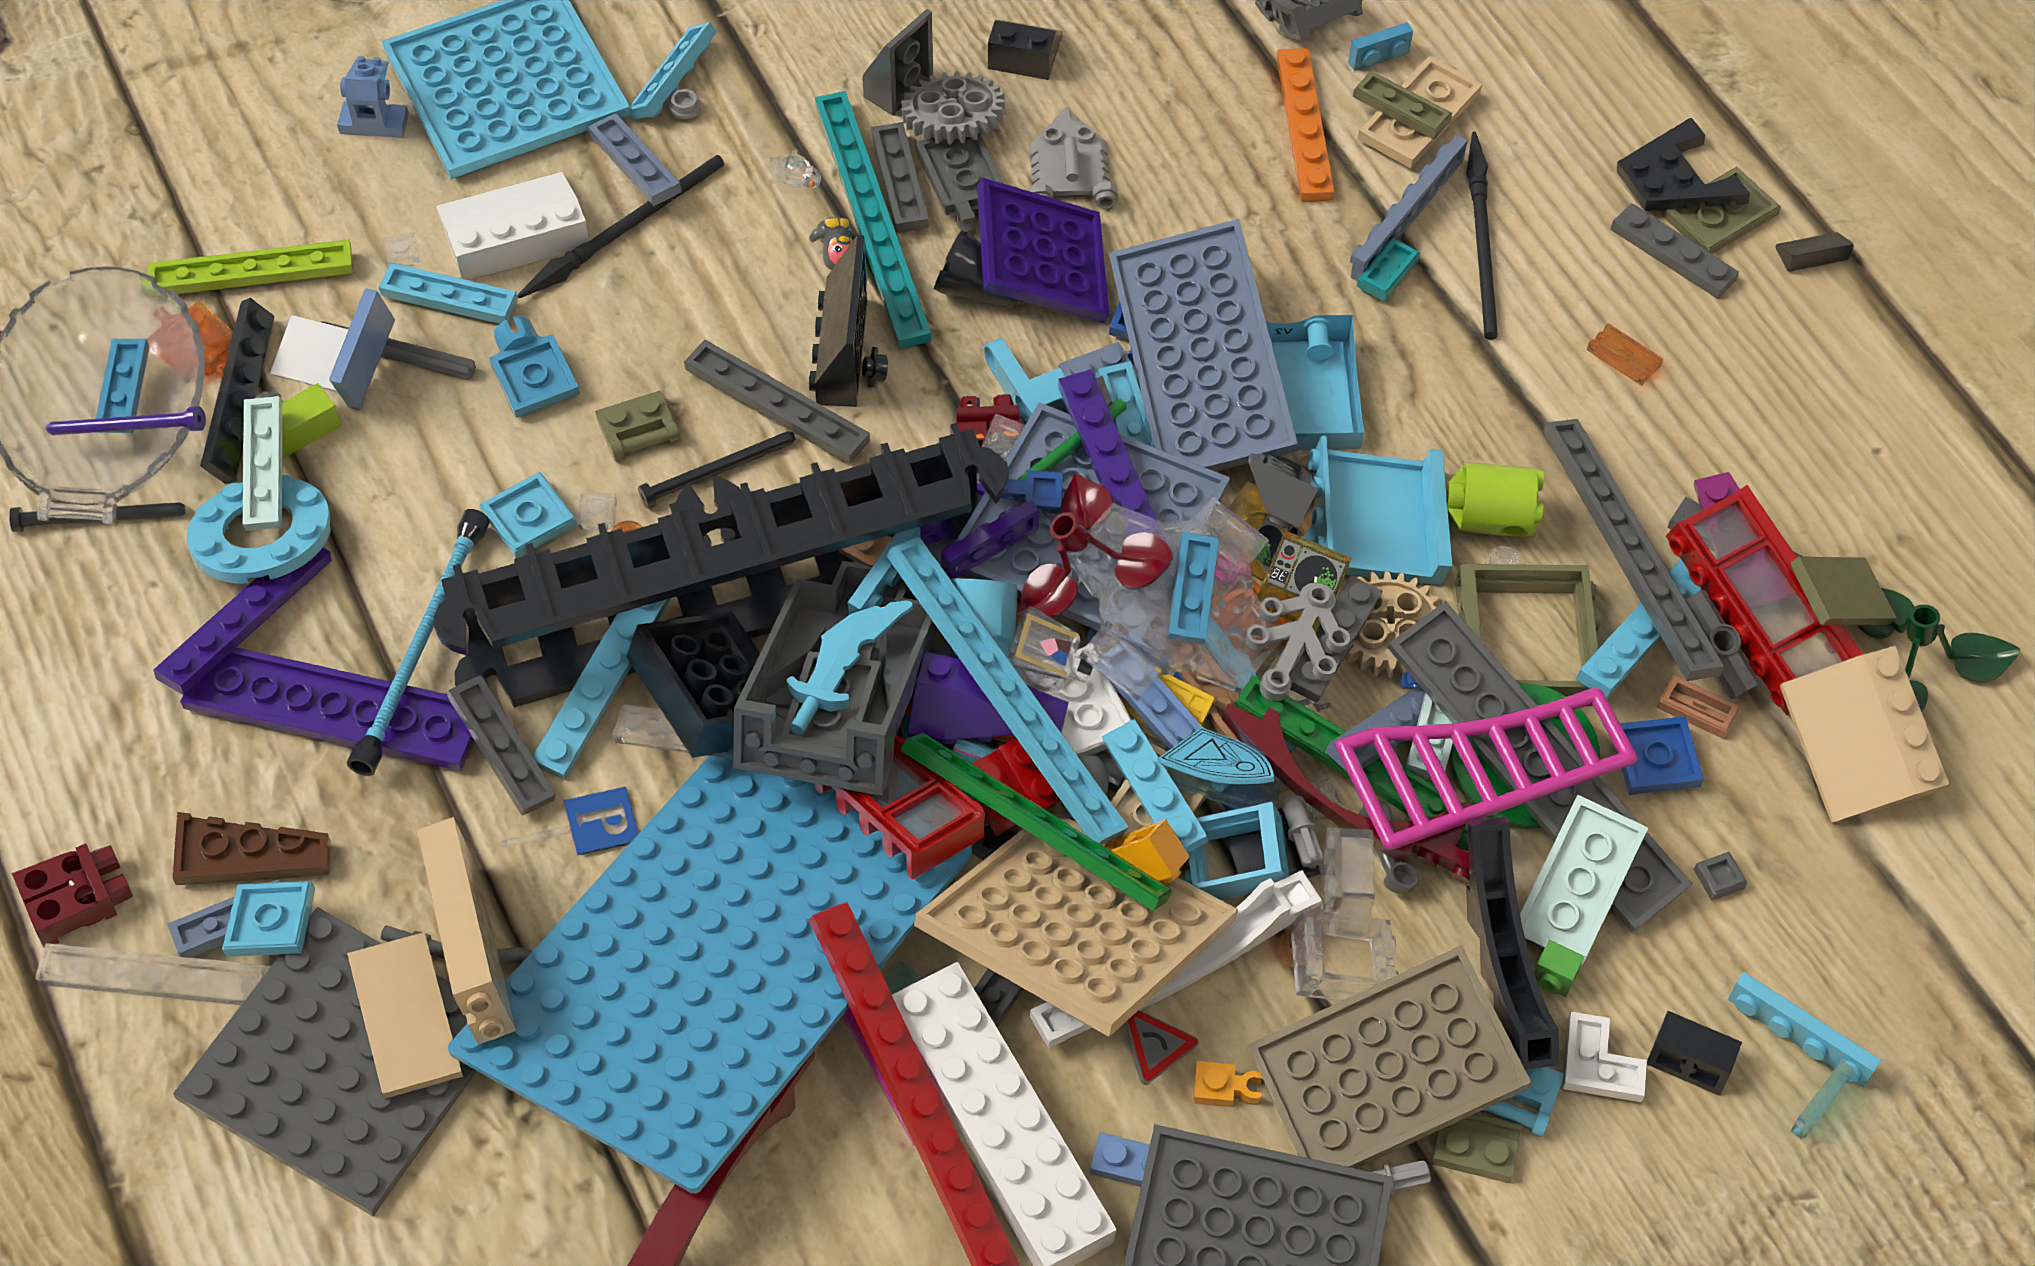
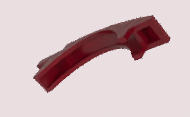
M1227 704L1222 720L1240 742L1261 753L1270 763L1273 774L1297 796H1302L1305 802L1337 826L1399 862H1405L1410 852L1417 854L1416 859L1430 867L1440 865L1450 870V875L1456 880L1470 884L1469 853L1456 847L1466 824L1394 850H1387L1383 846L1369 817L1346 810L1320 793L1302 774L1286 746L1278 711L1268 707L1261 720L1231 704ZM1466 802L1461 803L1463 808L1472 806ZM1446 811L1436 816L1428 817V820L1430 821L1449 813ZM1389 821L1394 833L1414 826L1412 821Z
M815 1050L701 1191L690 1193L674 1184L627 1266H680L698 1226L732 1171L768 1129L782 1119L790 1117L796 1108L794 1087L815 1058Z

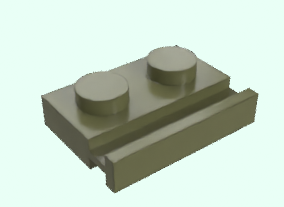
M1473 1114L1437 1132L1431 1165L1511 1183L1522 1125Z

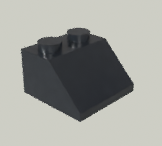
M995 20L988 40V69L1049 80L1063 31L1006 20Z

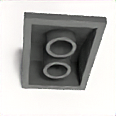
M926 9L888 42L862 75L863 97L892 116L902 108L901 101L904 100L905 93H910V87H919V80L930 82V76L933 75L932 11Z

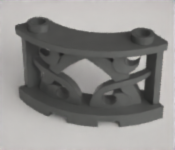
M1362 0L1255 1L1256 6L1268 21L1275 20L1280 25L1279 31L1298 40L1311 36L1310 29L1347 14L1352 16L1363 14Z

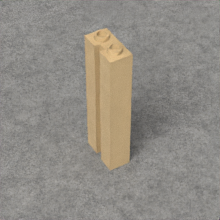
M454 817L417 830L453 996L462 1014H466L468 1026L478 1045L515 1032L516 1028L477 865Z

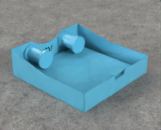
M1315 315L1301 322L1287 324L1266 322L1299 450L1316 449L1321 436H1327V449H1361L1364 428L1357 378L1353 316Z

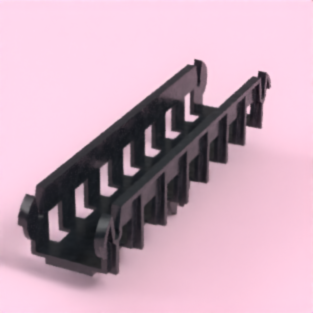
M954 423L950 424V435L939 438V443L905 452L904 448L891 452L888 442L880 444L881 455L869 458V463L835 472L834 468L821 471L818 462L812 463V474L800 477L799 483L765 492L764 488L750 492L747 482L740 484V489L729 480L713 475L714 504L718 509L712 514L704 511L705 506L688 482L678 495L676 502L669 504L671 514L659 517L658 523L623 532L622 528L607 532L604 522L597 524L600 535L586 538L587 543L551 553L550 549L535 553L533 543L526 544L528 555L515 558L514 564L478 573L477 569L463 573L460 563L452 565L455 576L441 579L446 600L439 604L434 616L433 626L443 645L453 652L465 655V657L459 660L454 672L455 686L480 675L488 685L486 679L491 675H496L500 687L514 708L572 691L602 639L578 646L573 626L604 617L608 618L609 625H611L618 613L677 597L682 616L672 619L732 611L750 638L762 636L771 632L793 584L786 585L781 566L814 557L820 576L807 579V581L832 585L842 561L854 563L852 559L839 553L840 549L885 536L893 538L896 533L949 518L956 536L926 545L936 561L941 564V551L948 544L958 539L980 502L977 493V475L979 476L980 484L995 504H997L1005 493L1009 482L1007 461H1004L1000 454L992 449L980 447L974 429L960 432L958 424ZM720 529L721 541L724 543L711 546L712 542L707 533ZM746 577L751 596L717 605L711 586ZM535 637L538 638L543 656L507 666L502 649L503 646ZM633 666L630 668L627 675L636 672Z

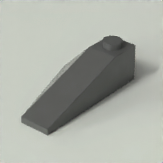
M1251 453L1248 462L1266 513L1271 514L1269 520L1287 529L1290 524L1299 528L1318 490L1309 470L1281 455L1274 457L1269 454L1266 456L1262 453H1258V455Z

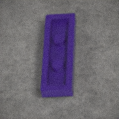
M1029 500L1021 506L1011 507L1002 517L995 521L982 524L974 533L964 539L951 542L941 551L942 569L949 579H955L1039 530V509Z

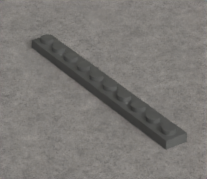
M1570 419L1546 422L1543 431L1546 439L1686 681L1720 676L1724 665L1579 420Z

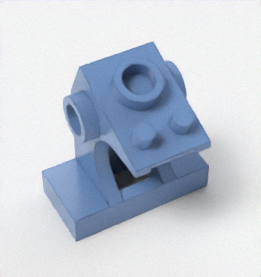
M358 56L346 77H342L340 92L342 97H346V101L343 102L337 124L340 134L403 138L409 112L407 105L386 104L385 100H388L390 96V82L385 80L388 61L381 60L380 57H374L371 60L365 59L364 56Z

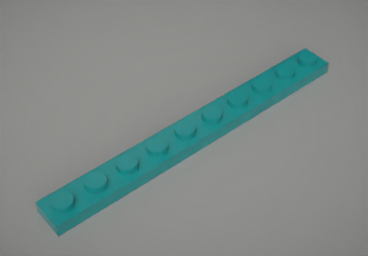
M842 91L815 97V107L859 235H864L865 252L898 348L901 349L931 342L930 328L847 93Z

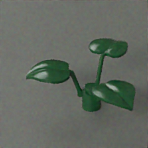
M1885 588L1881 589L1897 619L1888 625H1857L1865 634L1878 639L1891 636L1895 630L1898 633H1904L1907 630V637L1912 642L1905 668L1908 679L1911 676L1919 646L1923 647L1931 644L1937 635L1949 659H1956L1955 670L1959 675L1970 681L1990 682L1997 679L2008 669L2020 653V648L2016 645L1980 633L1960 634L1952 639L1950 647L1944 633L1945 626L1939 624L1940 613L1936 608L1926 604L1914 607L1913 603L1906 596ZM1909 680L1922 712L1928 700L1927 687L1921 682Z

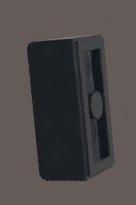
M1835 232L1776 244L1775 248L1787 272L1849 260L1854 245L1843 235Z

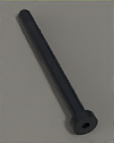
M786 431L651 487L648 483L639 485L638 492L647 509L656 505V499L683 489L688 482L690 485H693L713 475L715 476L793 444L796 440L795 435L791 431Z
M181 502L32 512H23L21 507H11L9 521L12 532L24 531V526L176 517L186 514V506Z

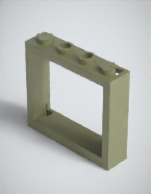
M1460 564L1455 582L1458 615L1480 641L1481 630L1477 592L1573 593L1581 668L1603 645L1602 640H1597L1596 631L1599 630L1600 613L1598 609L1593 608V600L1596 598V584L1590 581L1588 565ZM1515 680L1517 683L1545 686L1566 697L1590 689L1579 681Z

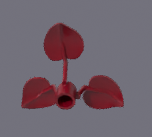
M1075 473L1064 494L1060 513L1053 519L1050 525L1051 535L1060 543L1056 550L1061 555L1063 569L1053 563L1036 568L1024 584L1020 605L1016 613L1026 619L1027 614H1030L1042 620L1051 619L1064 613L1073 604L1079 590L1078 583L1068 576L1071 572V566L1067 552H1081L1087 547L1088 543L1112 558L1119 560L1115 567V576L1124 587L1129 589L1145 588L1155 582L1170 567L1173 560V552L1163 539L1151 533L1141 532L1128 536L1123 543L1122 553L1112 550L1095 539L1090 534L1091 528L1100 527L1109 519L1114 505L1113 497L1102 485Z

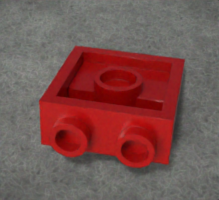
M1017 738L999 746L994 752L972 762L978 768L1045 810L1054 807L1061 801ZM974 798L982 806L985 818L996 837L1018 826Z

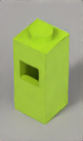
M319 383L282 402V459L342 426L336 405Z

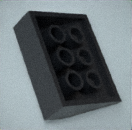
M857 235L826 277L825 291L819 290L818 310L823 311L822 317H816L815 337H820L819 344H813L812 363L817 364L816 371H810L809 391H815L816 403L820 405L857 407L868 303L864 235Z
M733 612L637 624L626 657L690 756L695 758L724 753L734 748V707L754 668L760 651Z

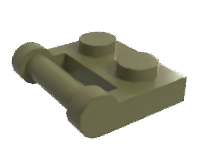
M660 390L595 411L596 419L614 461L624 459L625 454L669 441L671 444L681 440L677 425L672 419Z

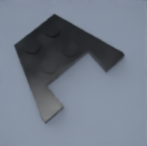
M1693 118L1685 120L1617 162L1616 172L1645 211L1687 208L1688 203L1704 202L1707 207L1720 206V201L1736 200V205L1749 203L1750 192L1737 176L1704 184L1682 155L1681 151L1704 145L1705 134Z

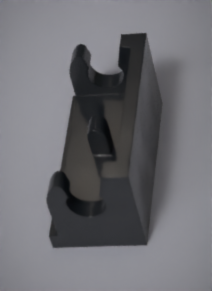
M1667 1011L1647 1058V1065L1720 1096L1732 1072L1742 1042L1671 1011Z

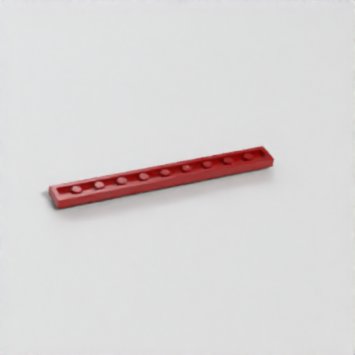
M848 902L813 914L809 922L971 1266H1019L1017 1257Z

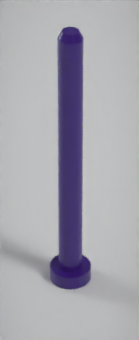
M193 406L188 407L184 413L54 421L47 424L46 431L52 436L188 427L190 431H202L206 424V416L202 407Z

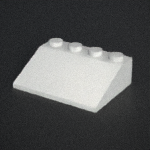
M563 172L436 206L461 279L465 280L479 278L562 255L589 241L582 210Z

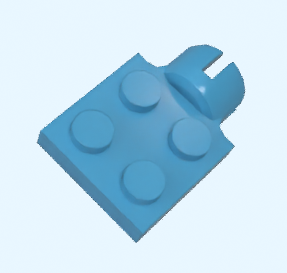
M523 316L513 317L519 330L517 332H512L507 319L496 327L494 338L500 352L489 358L490 364L516 418L580 394L579 386L553 334L546 337L537 335L531 321Z

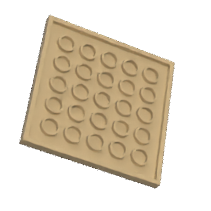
M1050 808L1047 810L1048 812L1055 815L1062 821L1066 822L1070 826L1085 834L1076 822L1068 819L1067 817L1055 812ZM1022 829L917 912L914 926L1110 1037L1236 921L1238 909L1177 877L1173 881L1164 884L1173 891L1167 903L1152 911L1030 832Z

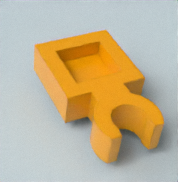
M1196 1061L1193 1103L1232 1107L1234 1097H1240L1247 1104H1259L1262 1092L1250 1091L1247 1085L1252 1083L1262 1084V1075L1259 1071H1248L1242 1076L1235 1075L1236 1064Z

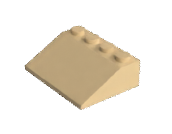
M1896 646L1863 654L1779 685L1831 824L1930 796L1949 785Z

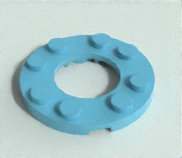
M282 475V509H286L293 516L290 529L271 544L257 548H241L231 545L225 539L224 534L229 529L228 524L237 515H243V482L228 484L221 492L197 508L196 514L189 524L187 545L196 566L206 575L229 583L244 584L249 583V578H261L269 575L271 580L286 575L310 561L327 542L331 532V513L323 494L313 485L292 478L289 475Z

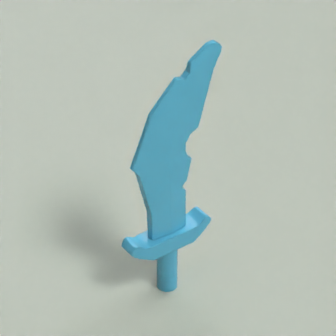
M907 600L891 602L885 607L873 606L852 613L821 635L822 644L816 667L808 683L797 681L793 676L787 678L790 693L798 702L803 703L790 725V729L794 733L799 735L804 733L818 708L832 712L850 707L849 695L835 692L845 676V670L850 669L859 660L860 654L858 651L861 646L867 643H875L901 617L912 611V602Z

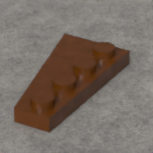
M177 812L173 880L176 885L329 874L331 840L328 833L287 827L271 829L262 827L260 823L245 822V825L225 822L224 818L208 816V819L192 817L190 813Z

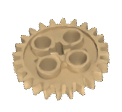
M1385 571L1383 579H1379L1374 572H1371L1369 582L1366 583L1383 592L1374 608L1375 610L1371 613L1350 648L1347 662L1352 663L1360 660V671H1364L1368 666L1374 667V676H1378L1381 669L1387 671L1389 678H1392L1394 671L1398 669L1401 674L1407 673V670L1387 647L1392 640L1438 606L1439 596L1428 597L1430 589L1428 585L1418 589L1416 587L1417 578H1413L1409 583L1404 582V573H1400L1395 580L1391 579L1389 571ZM1357 577L1358 579L1366 582L1362 577ZM1401 608H1407V609H1409V610H1411V611H1406V610H1403V609H1401ZM1368 637H1371V638H1375L1376 640L1373 641V640H1369V639H1367V638H1368Z

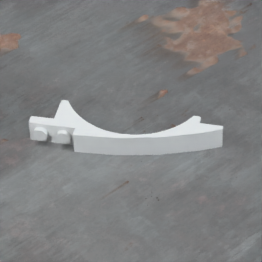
M1301 870L1276 883L1271 878L1260 883L1236 907L1238 909L1236 921L1139 1010L1180 991L1235 960L1321 905V898L1304 872ZM1048 1002L1030 1010V1018L1048 1048L1092 1028Z

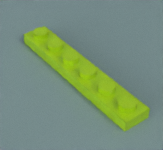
M350 239L152 262L148 263V290L151 297L352 274V246Z

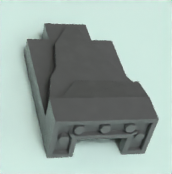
M842 561L832 585L801 579L795 580L734 707L733 768L882 796L893 769L896 733L916 686L925 652L929 653L937 633V626L919 601L912 600V591L902 577H900L894 587L888 586L883 593V601L880 608L885 607L891 602L907 600L912 602L913 609L901 617L877 640L875 646L879 648L877 661H881L882 672L867 721L862 722L851 719L848 725L846 749L780 737L794 697L788 689L787 678L793 676L799 681L808 651L819 653L822 643L821 635L826 632V629H831L849 615L848 601L873 566Z

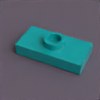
M1392 238L1358 278L1356 287L1385 302L1419 261L1421 252Z

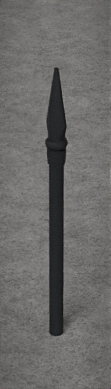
M1473 131L1466 175L1469 178V188L1474 206L1484 337L1488 340H1493L1498 337L1486 203L1488 164L1477 133Z
M714 156L679 180L681 193L655 206L647 201L587 243L579 245L572 251H567L562 257L551 259L519 292L517 297H525L566 280L574 269H578L594 253L723 167L725 164L721 156Z

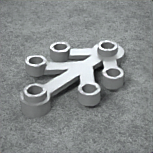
M1310 583L1302 588L1298 597L1283 601L1274 597H1268L1262 601L1259 615L1264 621L1269 623L1276 622L1280 616L1303 611L1298 621L1267 629L1262 625H1253L1247 631L1245 642L1253 650H1261L1267 644L1289 639L1276 667L1266 671L1262 677L1260 692L1266 699L1277 702L1287 697L1292 683L1289 673L1303 645L1313 664L1312 671L1314 676L1322 681L1330 680L1334 676L1337 663L1332 657L1325 655L1312 626L1316 618H1318L1327 635L1326 645L1329 650L1335 653H1341L1347 649L1350 634L1347 630L1338 626L1331 612L1336 598L1334 592L1328 586L1322 583ZM1313 596L1319 597L1322 600H1316ZM1266 607H1272L1276 610V612H1268L1266 610ZM1252 635H1259L1263 640H1255L1252 638ZM1333 637H1339L1343 640V643L1335 642ZM1319 665H1326L1330 671L1322 670ZM1272 679L1279 680L1282 684H1276Z

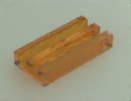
M1609 323L1604 327L1603 332L1600 331L1596 335L1595 340L1592 339L1588 343L1587 347L1589 352L1641 386L1661 367L1663 358Z

